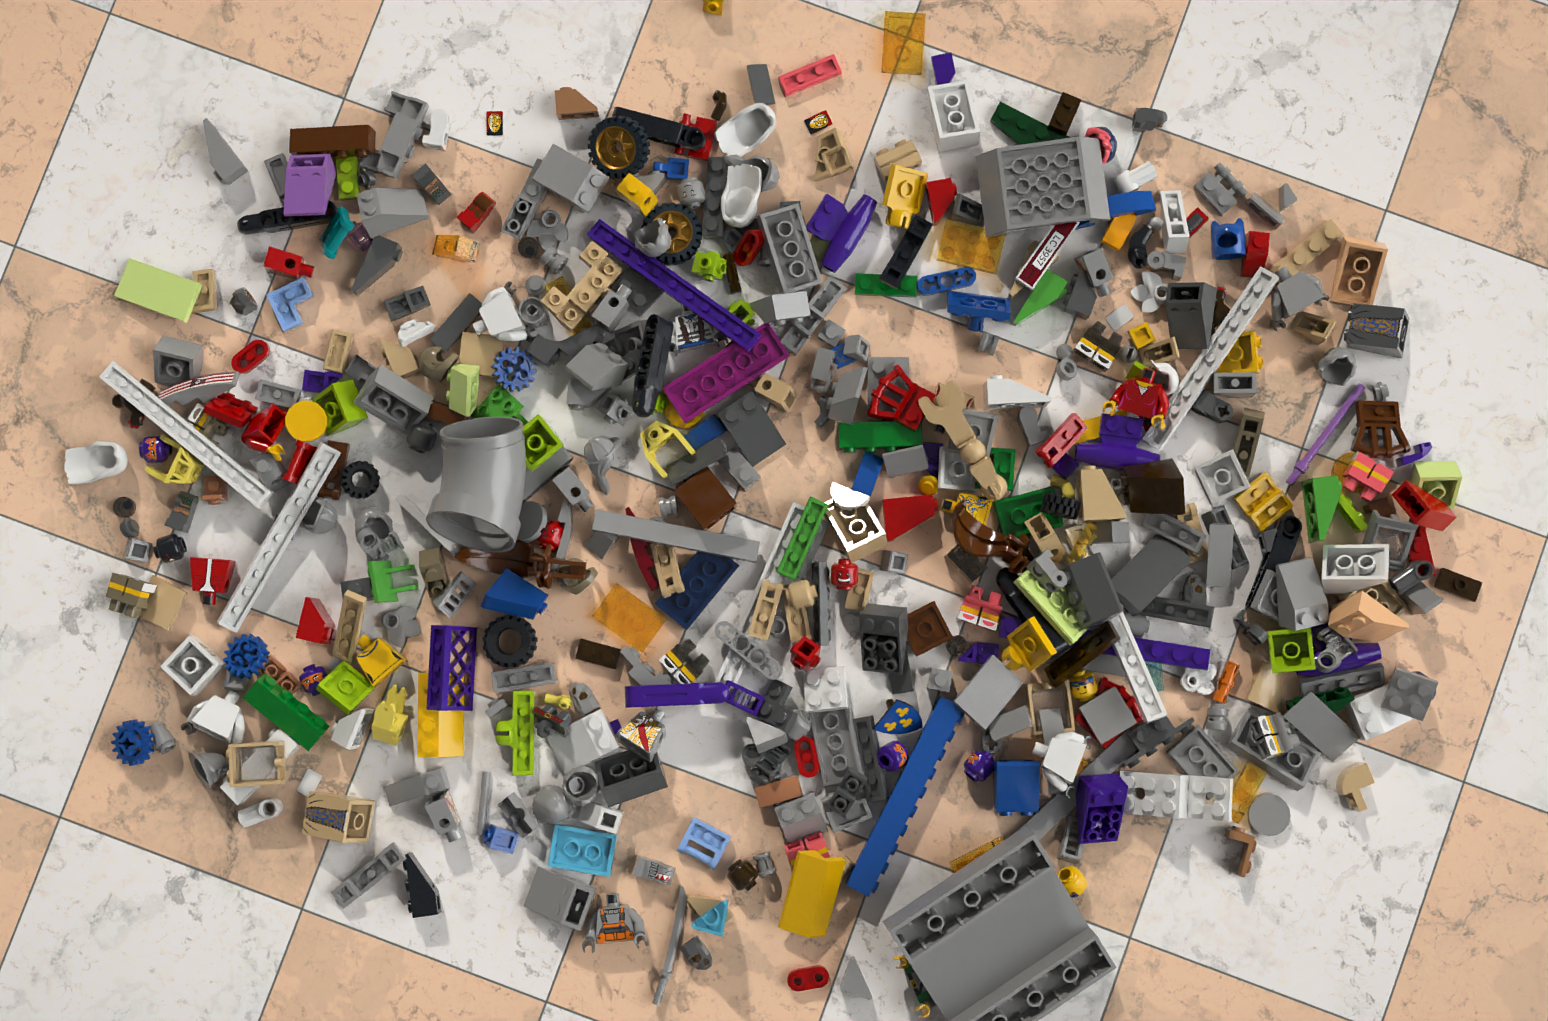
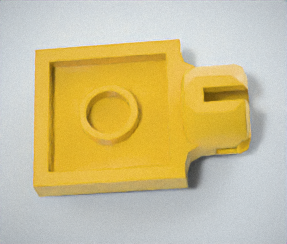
M891 164L882 205L888 208L885 220L887 225L890 226L891 224L893 227L908 229L912 214H919L928 173Z
M1032 617L1007 636L1010 644L1003 650L1002 662L1009 658L1010 662L1005 665L1008 669L1017 671L1025 667L1028 672H1031L1055 655L1057 651L1036 618Z

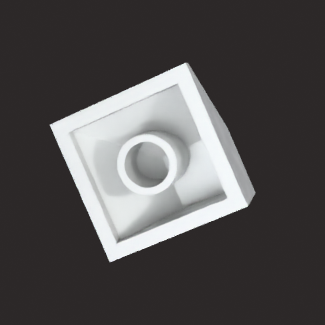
M360 709L340 719L338 723L335 722L331 730V734H333L331 740L348 750L359 748L375 709Z

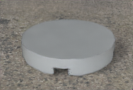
M530 501L522 504L519 515L521 527L517 537L518 540L525 543L532 542L542 534L540 532L542 528L546 527L547 512L539 503Z
M1269 793L1257 796L1249 804L1247 811L1248 822L1252 828L1259 834L1274 836L1283 832L1289 825L1291 817L1287 803L1279 796Z

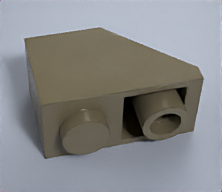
M440 547L419 551V569L430 598L436 597L449 584Z

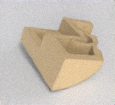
M833 128L817 137L818 151L815 154L817 166L816 174L813 175L815 182L839 175L854 168L841 130Z
M1260 661L1252 678L1253 683L1245 699L1273 713H1281L1282 715L1281 673L1272 674L1271 664L1266 661Z

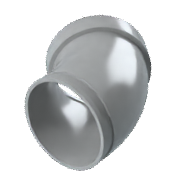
M483 417L456 422L440 430L443 459L441 486L439 493L432 499L426 516L427 524L442 537L471 549L486 552H506L512 550L521 527L519 515L526 479V448L523 422L510 417Z

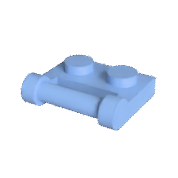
M694 817L677 851L680 853L684 852L709 865L708 868L714 870L731 836ZM689 839L715 852L714 857L712 858L687 845Z

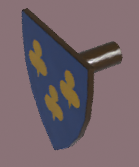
M888 699L886 701L888 710L876 723L873 730L887 734H904L922 729L923 725L918 711L912 705L898 699L895 701Z

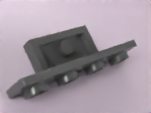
M1166 716L1147 724L1143 723L1129 732L1127 735L1139 752L1121 764L1122 767L1128 766L1131 769L1140 763L1139 758L1146 754L1149 757L1158 751L1156 747L1163 743L1166 746L1174 741L1175 734L1179 732L1184 734L1192 729L1191 724L1195 721L1193 717L1175 728Z

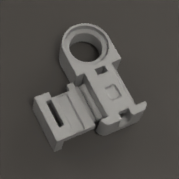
M370 528L362 529L357 534L356 540L361 549L369 554L371 557L370 561H386L389 558L387 553H390L398 546L404 549L403 544L394 531L388 533L389 536L385 539H379ZM367 535H372V538L369 542L363 543V540Z
M1328 626L1319 632L1317 636L1320 641L1323 640L1327 644V649L1318 655L1316 667L1321 672H1331L1340 666L1341 660L1351 653L1355 655L1358 649L1348 637H1344L1341 640L1340 634ZM1321 658H1329L1332 661V665L1324 666L1321 663Z

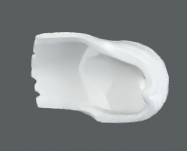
M755 103L740 110L714 133L722 153L743 157L755 149L775 129L776 116L773 110L764 103Z
M749 164L736 165L735 167L733 165L728 166L727 183L721 197V211L724 221L732 227L742 228L748 226L755 219L762 183L761 169L759 167Z
M96 441L89 446L66 449L64 471L67 473L66 476L69 479V484L92 483L106 477H112L122 473L128 465L125 449L116 442Z

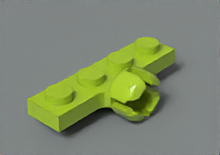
M513 691L512 719L496 723L495 731H508V735H495V740L500 746L512 747V775H534V714L532 712L534 709V691Z

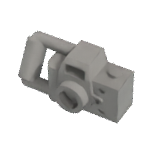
M818 347L811 373L812 381L810 388L812 391L821 394L828 393L832 376L836 375L838 367L833 362L836 351ZM832 365H834L833 373H830ZM817 379L826 381L825 386L817 384Z

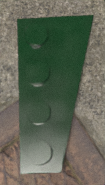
M1001 101L990 120L991 123L1006 136L1012 138L1018 145L1071 138L1047 129L1048 125Z

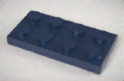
M696 552L680 572L685 591L679 594L677 592L672 593L667 598L661 595L655 602V605L688 630L740 565L728 557Z

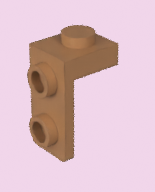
M1233 826L1232 829H1225L1224 836L1244 842L1236 875L1245 878L1246 873L1248 874L1251 869V861H1249L1251 853H1254L1256 849L1255 836L1246 834V829Z

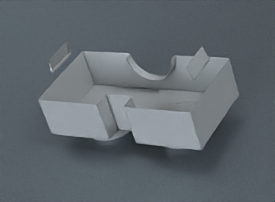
M355 355L345 372L361 382L363 379L367 380L376 367Z
M515 792L498 804L505 816L512 819L514 822L512 825L522 838L539 826L535 817L528 811Z

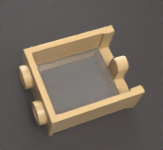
M1066 680L1057 688L1052 686L1050 682L1025 684L1028 712L1034 724L1030 727L1031 735H1036L1037 739L1043 738L1038 710L1060 708L1064 733L1075 731L1069 680Z
M285 741L228 745V749H226V760L229 761L227 782L230 783V787L286 783Z

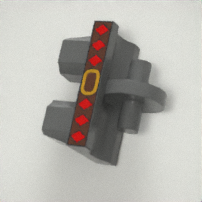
M549 703L542 709L535 707L532 710L533 714L537 716L535 728H537V735L539 737L545 738L556 733L566 738L569 734L567 727L572 722V718L568 712L562 711L558 716H555L558 712Z

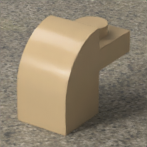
M1359 762L1345 768L1338 776L1336 782L1337 793L1340 795L1347 794L1346 801L1348 806L1358 812L1368 809L1360 789L1375 783L1367 763Z

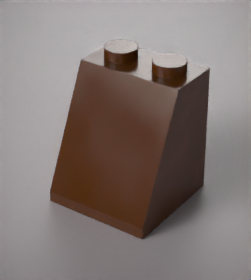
M708 466L693 474V477L689 480L684 479L675 485L677 489L674 492L704 531H707L738 507L736 501Z

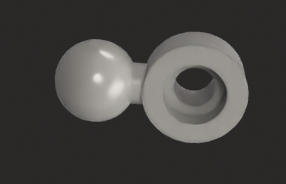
M1061 344L1056 350L1057 357L1061 359L1056 365V372L1061 379L1069 381L1077 375L1078 368L1075 362L1070 359L1073 354L1071 346Z

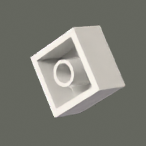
M188 636L160 667L190 695H198L223 669L226 663L197 636Z

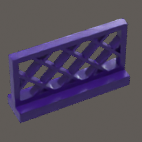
M431 625L426 710L473 711L477 627ZM452 631H453V633L455 634L456 637H455V639L451 642ZM469 631V641L466 643L463 636ZM458 642L463 647L459 653L455 649ZM452 653L455 658L450 663V655ZM465 653H467L468 655V661L466 664L462 659ZM457 663L462 668L458 674L454 670ZM449 673H450V674L452 675V677L454 678V679L451 681L450 684H449ZM464 674H466L467 676V682L465 683V685L461 681V678ZM456 684L461 689L457 695L452 690ZM448 694H449L450 697L452 698V701L450 702L449 705H448ZM463 695H465L466 697L465 706H463L460 702V699Z

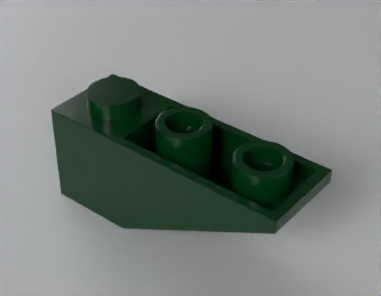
M1338 687L1331 691L1314 693L1334 713H1337L1355 700L1354 695L1347 687ZM1295 697L1292 700L1286 701L1287 712L1303 697ZM1291 726L1295 733L1300 732L1297 728Z

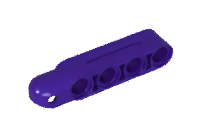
M721 682L625 686V708L719 704L728 699L730 692L727 685Z

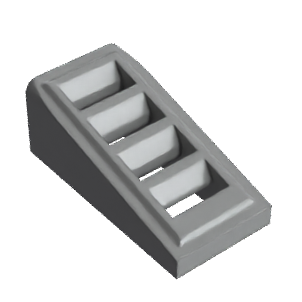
M460 571L432 602L449 618H452L476 583ZM461 580L467 584L465 587L459 584ZM456 588L461 590L459 594L455 591Z
M1068 815L1057 859L1078 864L1081 861L1084 844H1079L1078 838L1069 836V833L1078 835V830L1070 828L1071 824L1077 826V818ZM1067 842L1075 843L1077 847L1067 845ZM1068 850V851H1071V852H1075V854H1074V855H1071V854L1065 853V851Z

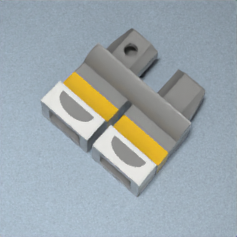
M1281 713L1259 716L1249 722L1255 740L1260 739L1256 743L1262 760L1285 754L1300 744L1298 735H1288L1286 728H1290L1293 725Z

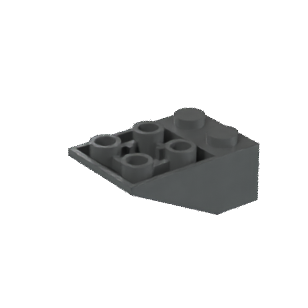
M1205 282L1168 283L1165 305L1170 338L1175 337L1178 349H1209L1217 293L1216 287Z
M868 603L859 613L862 670L902 675L908 633L907 607Z

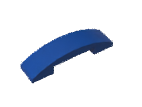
M1134 191L1107 196L1110 218L1135 213L1137 216L1156 211L1151 191ZM1089 220L1078 221L1080 223L1075 230L1094 226L1095 223H1089Z

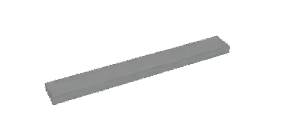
M598 509L595 511L592 531L753 563L757 562L760 541Z
M1130 727L1126 729L1075 776L1073 783L1070 784L1075 787V791L1070 789V792H1068L1071 798L1057 793L1017 831L1027 825L1036 835L1037 839L1040 840L1076 807V790L1079 776L1111 774L1137 750L1127 735L1133 730Z

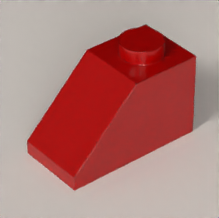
M951 178L926 182L925 189L933 226L939 224L957 195L956 184L952 183Z
M1249 231L1245 234L1246 256L1242 257L1240 277L1253 278L1260 266L1265 268L1269 252L1270 233Z

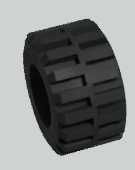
M504 615L488 624L490 626L485 629V636L482 637V641H484L483 650L487 653L485 655L492 660L491 662L500 667L512 668L526 664L534 656L533 653L537 649L536 642H538V638L535 635V629L524 618ZM507 629L516 630L522 639L520 649L513 654H506L499 647V637Z

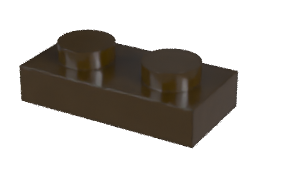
M1062 92L1047 129L1066 136L1082 99Z
M581 638L575 659L616 669L622 649Z

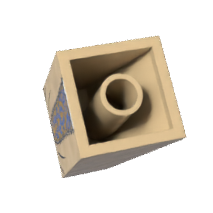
M1084 466L1075 474L1076 501L1081 502L1077 516L1078 524L1126 519V513L1102 469H1096V466Z
M309 791L302 833L341 843L368 842L375 800L328 792Z

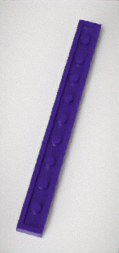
M601 219L587 233L588 238L748 353L761 338V334L654 257H648L635 247L636 244Z
M1002 616L999 638L1007 639L1010 633L1023 624L1021 619ZM1087 630L1074 644L1069 645V649L1093 631ZM1134 637L1144 661L1204 671L1208 670L1211 649ZM1113 646L1109 647L1107 650L1101 653L1104 655L1117 656Z

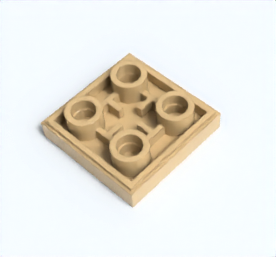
M462 332L459 364L480 366L479 376L492 377L496 370L492 369L491 366L497 364L493 359L496 356L500 357L499 352L503 350L504 341L488 334L478 335L477 333Z

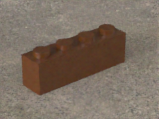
M369 125L290 129L289 153L292 155L330 154L331 157L338 159H347L348 156L367 158L368 155H375L376 131Z

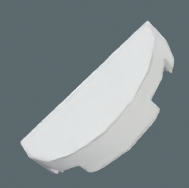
M416 320L407 321L400 326L398 343L401 347H404L434 332L435 325L429 321H426V323L416 322Z
M832 483L831 497L836 506L841 509L851 511L854 508L865 506L870 501L869 496L837 483Z

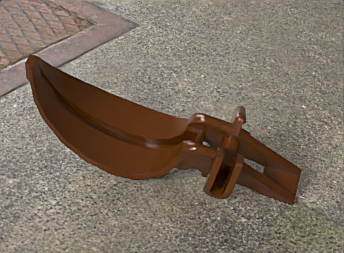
M966 500L960 501L955 506L951 519L957 543L967 553L976 557H1002V561L1009 563V572L1013 574L1024 573L1027 570L1026 566L1034 560L1033 555L1028 549V545L1031 542L1028 536L1022 533L1020 538H1017L1012 534L1004 535L994 531L974 518L965 509Z
M516 540L514 548L506 552H486L465 547L455 553L454 556L455 559L469 566L501 575L507 568L521 578L536 576L538 587H546V589H551L553 577L585 580L587 563L550 557L551 544L547 545L543 555L534 553V548L529 543ZM539 562L543 563V570L539 569ZM552 564L570 565L569 573L551 570Z

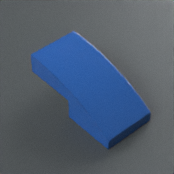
M713 414L686 434L684 438L695 450L720 437L727 429L716 414Z
M864 453L851 489L871 497L884 461L883 458L871 453Z

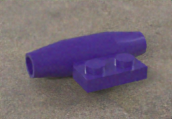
M829 194L824 195L806 225V230L820 240L830 241L821 264L824 268L836 273L852 254L869 226L878 203L875 199L863 194L851 210L847 212L844 204Z
M1102 413L1099 427V436L1102 443L1077 444L1074 459L1099 468L1123 471L1125 466L1159 461L1160 455L1136 448L1142 437L1144 419L1120 415L1110 416V414Z
M1328 623L1311 627L1312 643L1317 650L1314 652L1315 667L1318 655L1327 649V644L1323 640L1320 641L1317 636L1319 632L1328 627ZM1353 643L1358 649L1356 654L1351 653L1341 660L1340 666L1333 671L1324 673L1316 667V670L1296 671V674L1298 676L1326 675L1356 669L1380 660L1382 658L1381 649L1378 643ZM1321 658V663L1324 666L1332 665V661L1329 658Z

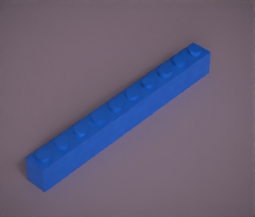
M939 696L908 757L907 763L904 765L889 795V799H887L855 866L845 882L847 886L868 897L870 893L874 894L880 883L877 879L880 873L885 874L889 863L886 862L889 855L893 856L899 845L896 842L899 836H904L908 828L906 822L909 817L913 818L918 808L915 804L918 798H923L927 790L925 784L928 779L932 780L937 770L934 768L937 760L941 761L945 755L946 750L943 748L946 742L950 743L954 737L955 731L953 728L955 724H960L965 713L953 701Z

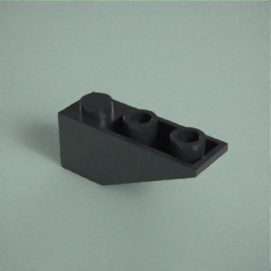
M413 852L405 854L407 859L403 861V869L407 871L408 879L405 880L406 891L410 892L408 911L412 913L413 918L438 915L442 912L439 890Z

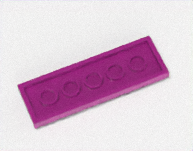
M763 323L754 329L761 334V338L749 353L736 343H732L662 388L684 423L692 420L790 357L769 323Z

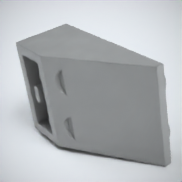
M538 866L523 907L562 925L581 931L597 887Z

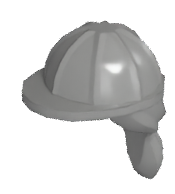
M724 155L728 166L733 165L735 167L736 165L749 164L759 167L762 179L761 192L773 189L780 178L779 170L770 158L753 156L743 159L738 155Z
M597 436L590 439L584 447L585 462L588 464L590 471L595 475L600 490L605 495H608L610 488L605 474L613 462L614 452L620 445V439L618 437L607 438L605 436Z
M314 499L302 521L306 530L313 534H324L334 528L338 515L334 506L328 503L327 500Z

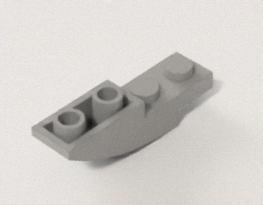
M538 158L521 193L517 195L501 229V232L518 240L526 232L548 192V189L532 179L542 162Z
M625 646L620 651L633 665L628 674L640 685H664L675 682L668 672L664 674L660 671L654 676L653 672L655 670L648 662L644 664L639 659L641 654L633 646L631 648Z

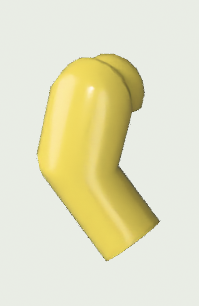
M1053 475L1050 485L1060 488L1063 493L1062 497L1075 498V491L1068 480Z
M547 693L544 703H549L566 710L572 705V699L568 695L555 696Z

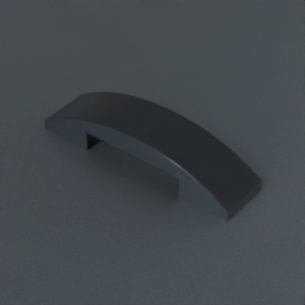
M917 215L914 216L892 258L882 272L879 281L896 290L898 289L933 226L932 223Z

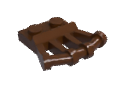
M1358 400L1355 403L1357 432L1350 451L1355 453L1357 451L1370 458L1383 456L1385 459H1390L1399 453L1405 454L1410 452L1409 442L1400 424L1398 402ZM1365 429H1368L1370 447L1361 444ZM1377 429H1382L1384 448H1378ZM1391 430H1393L1399 442V445L1392 447Z

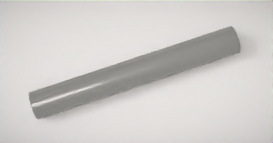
M482 772L476 834L484 836L486 829L491 772Z

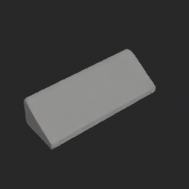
M1210 524L1206 586H1231L1234 525Z

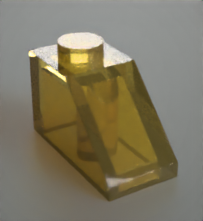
M437 235L432 255L460 262L475 263L480 243L461 235Z

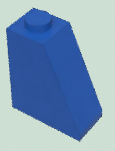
M506 568L485 594L481 607L533 620L538 613L542 615L548 605L545 603L548 594Z

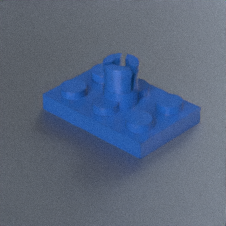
M948 291L947 313H951L954 316L968 315L967 329L981 332L983 331L985 317L992 318V320L997 322L1010 320V300L1008 298Z

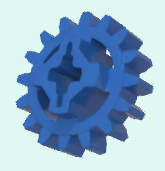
M137 719L124 721L122 725L116 727L118 732L112 734L116 738L111 741V744L116 746L112 751L118 752L116 758L122 759V764L129 763V766L143 764L144 760L150 759L148 753H154V750L151 748V745L156 744L155 741H151L154 733L149 734L148 731L151 727H144V721L138 722Z

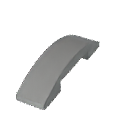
M563 501L558 521L564 523L565 527L556 554V558L566 559L573 535L571 506L568 502ZM552 564L551 570L557 571L560 564Z
M1060 708L1038 710L1044 745L1048 746L1049 740L1052 737L1055 738L1057 734L1064 733ZM1047 779L1049 794L1060 793Z
M393 842L350 878L331 891V893L344 909L407 858L395 842Z

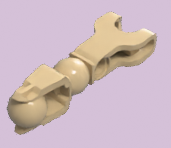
M950 380L946 384V390L950 397V402L946 406H935L928 397L920 398L918 400L919 406L929 422L940 424L945 428L953 443L959 449L960 458L969 464L970 472L981 484L982 494L990 500H999L1007 492L1006 480L996 473L989 455L986 454L984 444L976 439L975 433L962 412L965 403L964 394L956 382Z

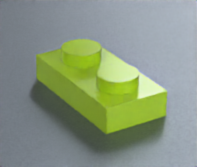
M356 157L336 159L339 200L357 199L356 194L360 193L358 159Z
M1340 494L1336 509L1355 533L1362 532L1368 527L1365 523V517L1353 508V502L1347 495Z

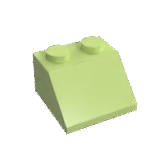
M455 363L448 370L447 381L450 382V389L447 390L446 401L449 402V409L468 417L478 406L480 366Z
M1456 461L1414 462L1410 482L1445 502L1450 509H1454L1462 481V474Z

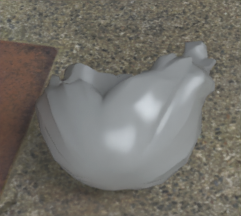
M657 218L651 224L648 223L647 226L635 231L633 234L635 236V247L648 257L660 256L670 248L671 235L668 232V225L662 218Z
M1331 348L1320 359L1317 373L1328 383L1345 386L1346 382L1355 375L1357 368L1355 356L1347 348Z
M371 507L364 509L357 515L355 520L356 538L362 529L370 528L379 539H385L389 536L388 533L393 531V521L380 508ZM367 535L364 538L363 543L369 542L372 538V535Z
M587 766L573 768L563 777L562 788L564 796L577 806L590 804L600 790L598 775Z
M546 785L533 798L532 814L541 823H559L569 815L571 802L564 796L561 787Z

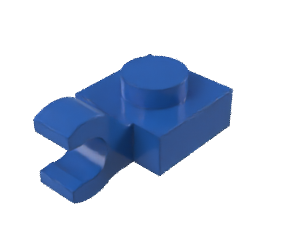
M669 157L668 163L654 162L653 171L667 173L668 180L681 181L688 178L689 159Z

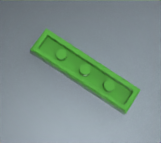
M811 496L809 497L776 573L791 580H796L829 504Z

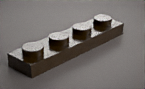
M1105 621L1044 669L1052 686L1056 688L1121 639L1112 622Z

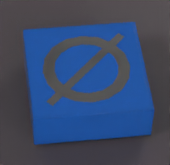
M845 343L830 349L836 351L834 361L838 365V369L857 361L843 354Z

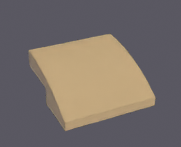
M152 575L149 583L157 586L155 592L150 593L147 603L149 608H142L140 616L166 630H170L188 592Z

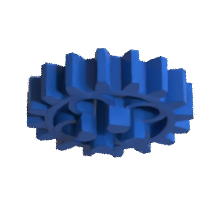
M508 347L506 353L502 350L499 352L500 357L496 356L493 359L497 364L491 366L492 369L496 370L492 377H498L495 383L499 384L501 382L503 390L509 387V392H513L515 388L520 392L522 391V386L528 388L530 386L528 382L532 383L535 380L531 375L537 373L536 370L532 369L537 364L535 362L531 363L530 360L533 356L527 357L525 355L526 350L519 352V347H515L512 351ZM516 358H520L522 363L516 367V373L511 376L512 381L510 382L506 379V376L513 371L512 366L518 362ZM506 361L508 367H504L502 362ZM520 372H524L526 377L522 378Z
M242 634L241 640L235 637V643L228 644L230 650L224 651L228 656L223 659L227 664L225 668L234 677L237 676L240 679H243L244 676L251 679L252 673L258 676V670L265 669L263 663L269 662L265 657L270 654L266 649L268 645L259 636L255 637L253 634H250L248 637Z

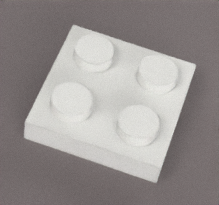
M844 666L813 669L807 673L803 671L805 711L807 713L848 709L846 669Z

